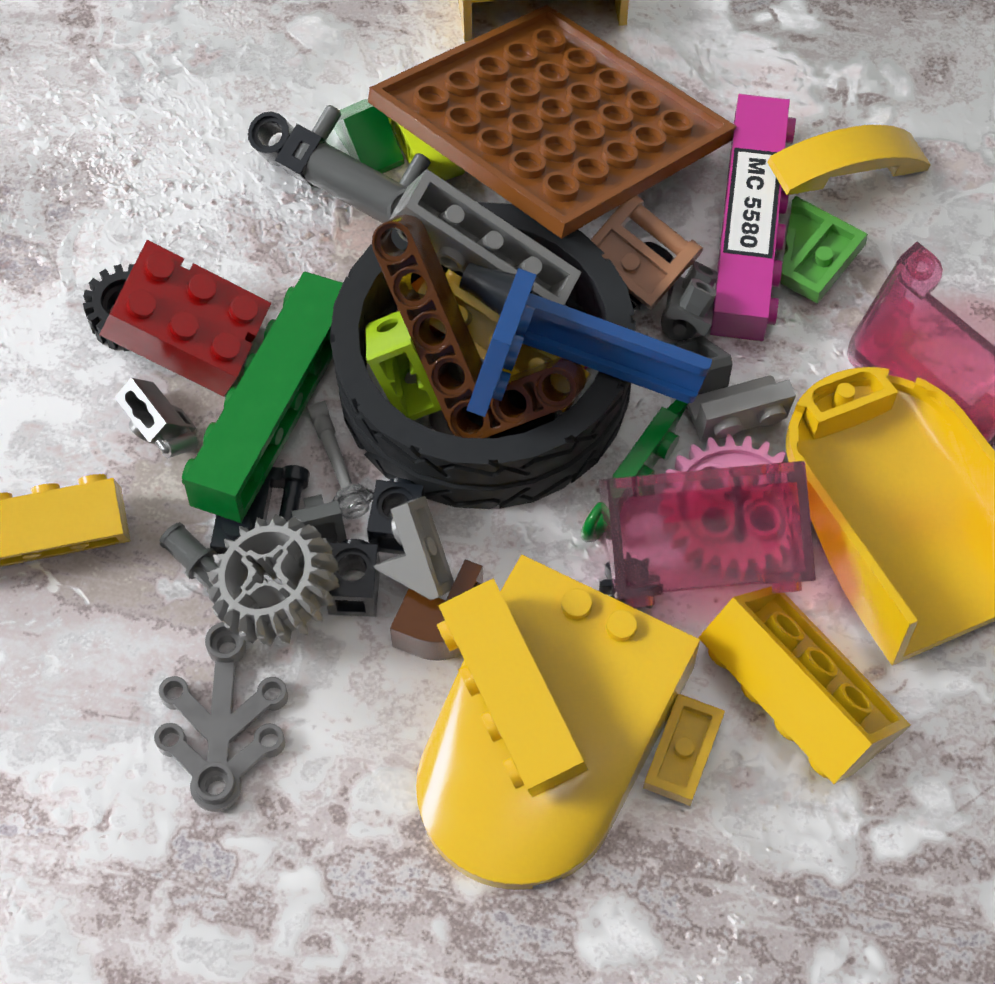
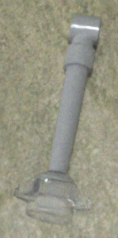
M325 401L309 405L307 410L312 424L314 423L318 438L322 439L341 487L331 502L338 500L344 518L355 519L361 517L368 512L374 492L359 483L352 484L334 435L336 431L330 419Z

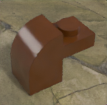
M465 559L446 600L439 597L430 600L409 588L390 627L392 647L423 659L435 661L448 660L462 655L459 648L450 652L440 634L437 624L445 619L438 605L482 584L483 566Z

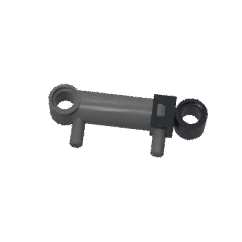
M332 105L326 106L312 131L299 124L293 127L283 116L272 111L264 112L254 118L248 129V140L251 146L270 164L281 166L289 175L311 187L314 185L381 223L390 219L407 187L428 169L431 164L430 159L423 154H415L402 178L397 182L329 145L326 140L341 117V111ZM277 133H282L281 139L278 141V143H276L273 146H269V141L272 138V136Z

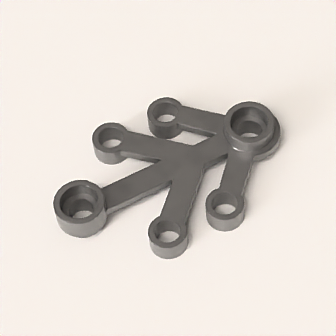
M224 622L212 626L205 637V646L208 654L215 661L211 714L191 695L189 687L183 678L171 676L163 680L159 686V696L163 704L169 709L178 710L208 741L207 761L187 743L183 729L178 724L165 723L156 730L154 735V741L158 750L165 756L174 757L192 776L190 792L195 803L202 809L211 812L222 811L232 806L241 792L240 778L264 757H275L285 747V738L281 728L275 724L267 723L261 725L256 730L254 741L228 761L229 744L267 710L281 709L287 703L288 692L285 683L277 677L265 678L258 685L257 692L232 713L235 664L246 652V641L240 635L232 634L224 626ZM225 642L236 644L235 649L229 653L219 652L220 646ZM173 687L183 689L182 695L176 699L166 697L167 692ZM270 688L281 690L280 696L274 700L266 699L264 694ZM175 733L179 735L176 744L172 746L162 744V740L167 734ZM275 734L279 737L275 745L265 747L261 744L264 736ZM215 781L224 782L225 788L220 794L212 795L208 793V787L211 783Z

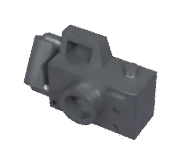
M130 378L115 396V399L131 418L129 427L132 432L142 440L156 444L164 457L171 458L197 449L198 440L193 433L196 427L182 409L170 404L154 382Z

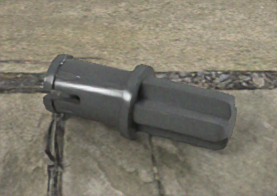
M175 523L169 527L160 538V546L165 548L186 568L185 574L189 579L196 578L208 590L213 584L209 581L207 572L219 568L215 564L213 557L217 552L213 548L206 549L182 523Z

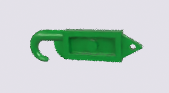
M675 400L667 409L661 407L612 475L611 488L606 500L603 503L598 502L586 518L581 529L583 541L594 542L606 532L623 506L628 504L635 493L642 495L646 491L655 474L653 467L660 458L667 460L679 441V436L675 434L676 425L689 403Z

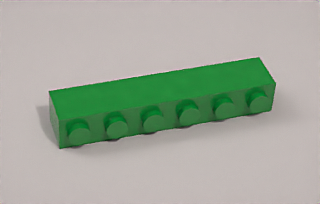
M304 271L295 287H289L283 300V308L276 320L271 319L267 324L263 342L257 353L253 352L249 355L244 367L243 377L237 387H232L228 391L224 401V409L218 420L211 422L207 427L200 451L195 458L189 459L184 467L182 484L185 486L191 507L242 523L333 358L330 342L333 307L342 287V282Z

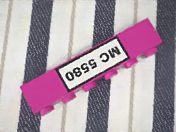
M738 94L734 125L737 127L734 130L731 142L717 267L718 279L715 284V290L717 291L714 299L710 335L764 341L767 324H776L779 298H771V289L780 285L782 261L774 260L775 250H783L786 224L778 223L779 214H786L789 195H786L767 161L771 155L785 149L786 143H793L796 118L788 117L790 99Z

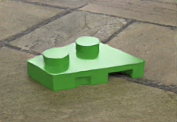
M795 196L791 204L780 283L818 304L864 248L868 234Z

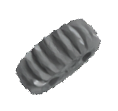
M275 514L269 525L265 520L257 517L255 528L250 531L245 527L239 526L241 536L237 540L224 539L225 546L228 549L226 553L213 555L214 562L219 568L207 572L209 581L213 584L207 590V593L209 594V599L214 603L212 608L215 615L221 621H224V626L232 634L240 635L245 641L252 644L259 639L263 644L271 647L276 636L282 642L290 644L292 631L296 629L301 634L308 635L306 623L312 618L315 621L323 622V615L319 609L321 606L334 605L333 597L328 591L339 587L338 578L334 575L339 570L338 562L332 555L331 545L325 538H321V534L314 526H310V524L305 526L301 520L296 519L294 516L287 522L283 517ZM264 575H268L272 580L268 582ZM278 578L283 585H279L274 580Z

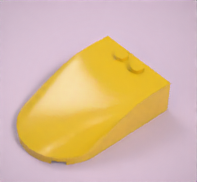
M853 368L824 377L813 384L800 397L789 422L786 434V452L790 468L828 562L849 602L893 666L995 621V451L961 407L935 385L919 377L913 382L901 377L888 375L890 369Z
M521 554L500 592L588 770L533 798L525 785L515 789L502 762L511 757L503 739L493 743L480 717V714L488 711V708L480 693L471 697L458 672L423 751L416 785L420 816L426 833L438 853L452 867L470 879L488 886L510 890L533 889V886L548 883L559 878L564 879L582 868L600 849L669 718L678 693L681 694L694 669L700 639ZM465 660L463 661L461 667L466 665Z

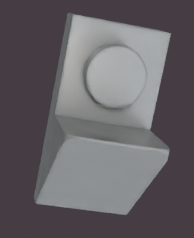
M423 496L390 509L393 516L391 526L394 537L400 545H403L405 553L388 558L374 565V568L430 600L441 597L449 592L454 584V580L426 497Z

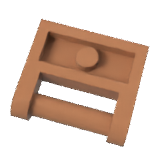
M635 196L615 210L591 238V241L604 252L602 257L612 261L627 285L628 292L648 309L652 310L685 270L697 260L703 251V247L693 239L689 242L646 209L643 206L644 200L639 196ZM633 220L677 256L671 263H668L624 227L626 223Z

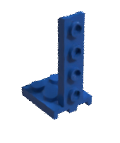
M518 268L489 344L467 411L485 417L491 399L502 401L511 376L510 373L502 371V369L513 370L522 343L685 403H693L711 367L712 359L534 295L530 292L536 274Z

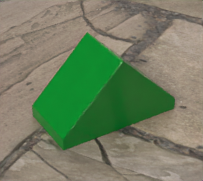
M368 99L361 100L340 110L341 117L333 129L351 157L382 174L404 164L403 155L387 115L368 103Z

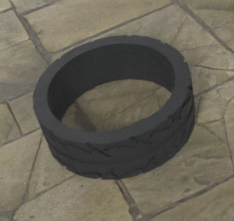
M478 202L581 272L565 303L567 307L636 331V321L631 317V315L635 314L627 285L612 261L602 257L604 252L583 232L576 230L561 239L513 204ZM394 228L391 236L393 243L399 249L406 250L408 242L403 240ZM372 244L350 269L348 277L345 278L334 303L330 333L337 385L344 421L357 446L367 451L364 455L386 478L390 480L403 478L417 485H423L426 499L455 508L492 509L498 505L499 509L532 503L564 489L570 482H575L596 465L616 438L629 404L631 383L598 371L594 382L576 404L553 421L521 434L495 439L462 438L434 431L407 418L383 397L369 377L366 369L368 364L366 358V325L398 310L373 251ZM441 264L443 271L446 273L448 268ZM453 271L462 277L463 273L461 271ZM412 273L410 279L411 284L415 282L417 279H419L421 276L419 274Z

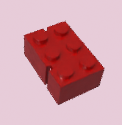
M146 240L99 335L224 397L239 375L271 302L194 263L188 270L181 266L185 258Z

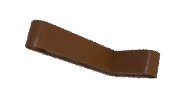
M407 214L396 216L376 228L372 236L373 251L448 426L455 436L462 438L489 437L564 409L581 393L586 383L583 367L567 359L556 358L510 376L502 401L491 399L486 416L483 417L484 423L479 425L470 421L466 413V407L470 402L483 363L426 228L415 216ZM394 228L400 229L406 235L408 240L406 250L399 249L393 243L391 236ZM412 273L419 274L426 281L427 291L425 295L419 294L411 286L410 279ZM430 318H436L444 324L446 329L445 338H439L432 333L429 326ZM448 362L457 363L462 367L465 374L463 382L456 381L451 377L448 372ZM557 373L566 377L570 384V392L562 393L554 389L550 380L551 374ZM509 390H516L523 394L527 403L525 409L516 408L511 404L508 398Z

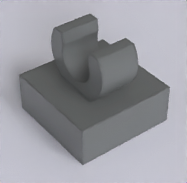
M322 494L303 498L305 508L291 511L292 516L301 520L305 526L308 524L314 526L321 534V538H325L328 543H342L347 540L338 500L324 503Z

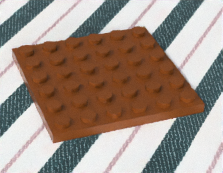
M549 5L542 6L369 87L368 103L561 239L731 142L734 130L737 127Z

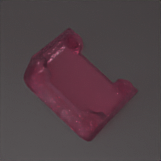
M917 241L897 260L852 334L847 350L849 362L854 368L890 369L888 375L901 377L913 382L919 377L935 385L961 407L995 451V346L930 294L940 283L943 268L938 258Z
M805 461L599 480L600 500L614 596L617 600L625 599V604L631 607L655 605L654 596L662 595L664 592L760 583L772 584V593L802 591L801 582L816 580Z

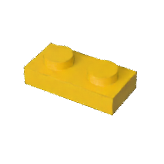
M678 693L645 778L643 789L691 806L725 710Z

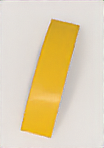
M862 125L823 133L789 146L771 155L767 161L786 195L823 189L830 177L888 168L894 177L928 171L931 166L910 132L889 125Z

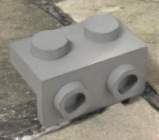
M769 375L699 394L695 401L689 403L687 407L699 440L703 442L707 441L709 437L713 439L726 438L727 434L733 436L743 430L757 426H770L786 419L796 395L790 379L776 383L774 377Z

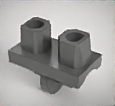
M694 261L685 278L680 276L668 290L666 308L661 317V328L668 337L677 341H683L692 338L697 332L706 336L712 326L714 299L717 291L713 286L718 279V272Z

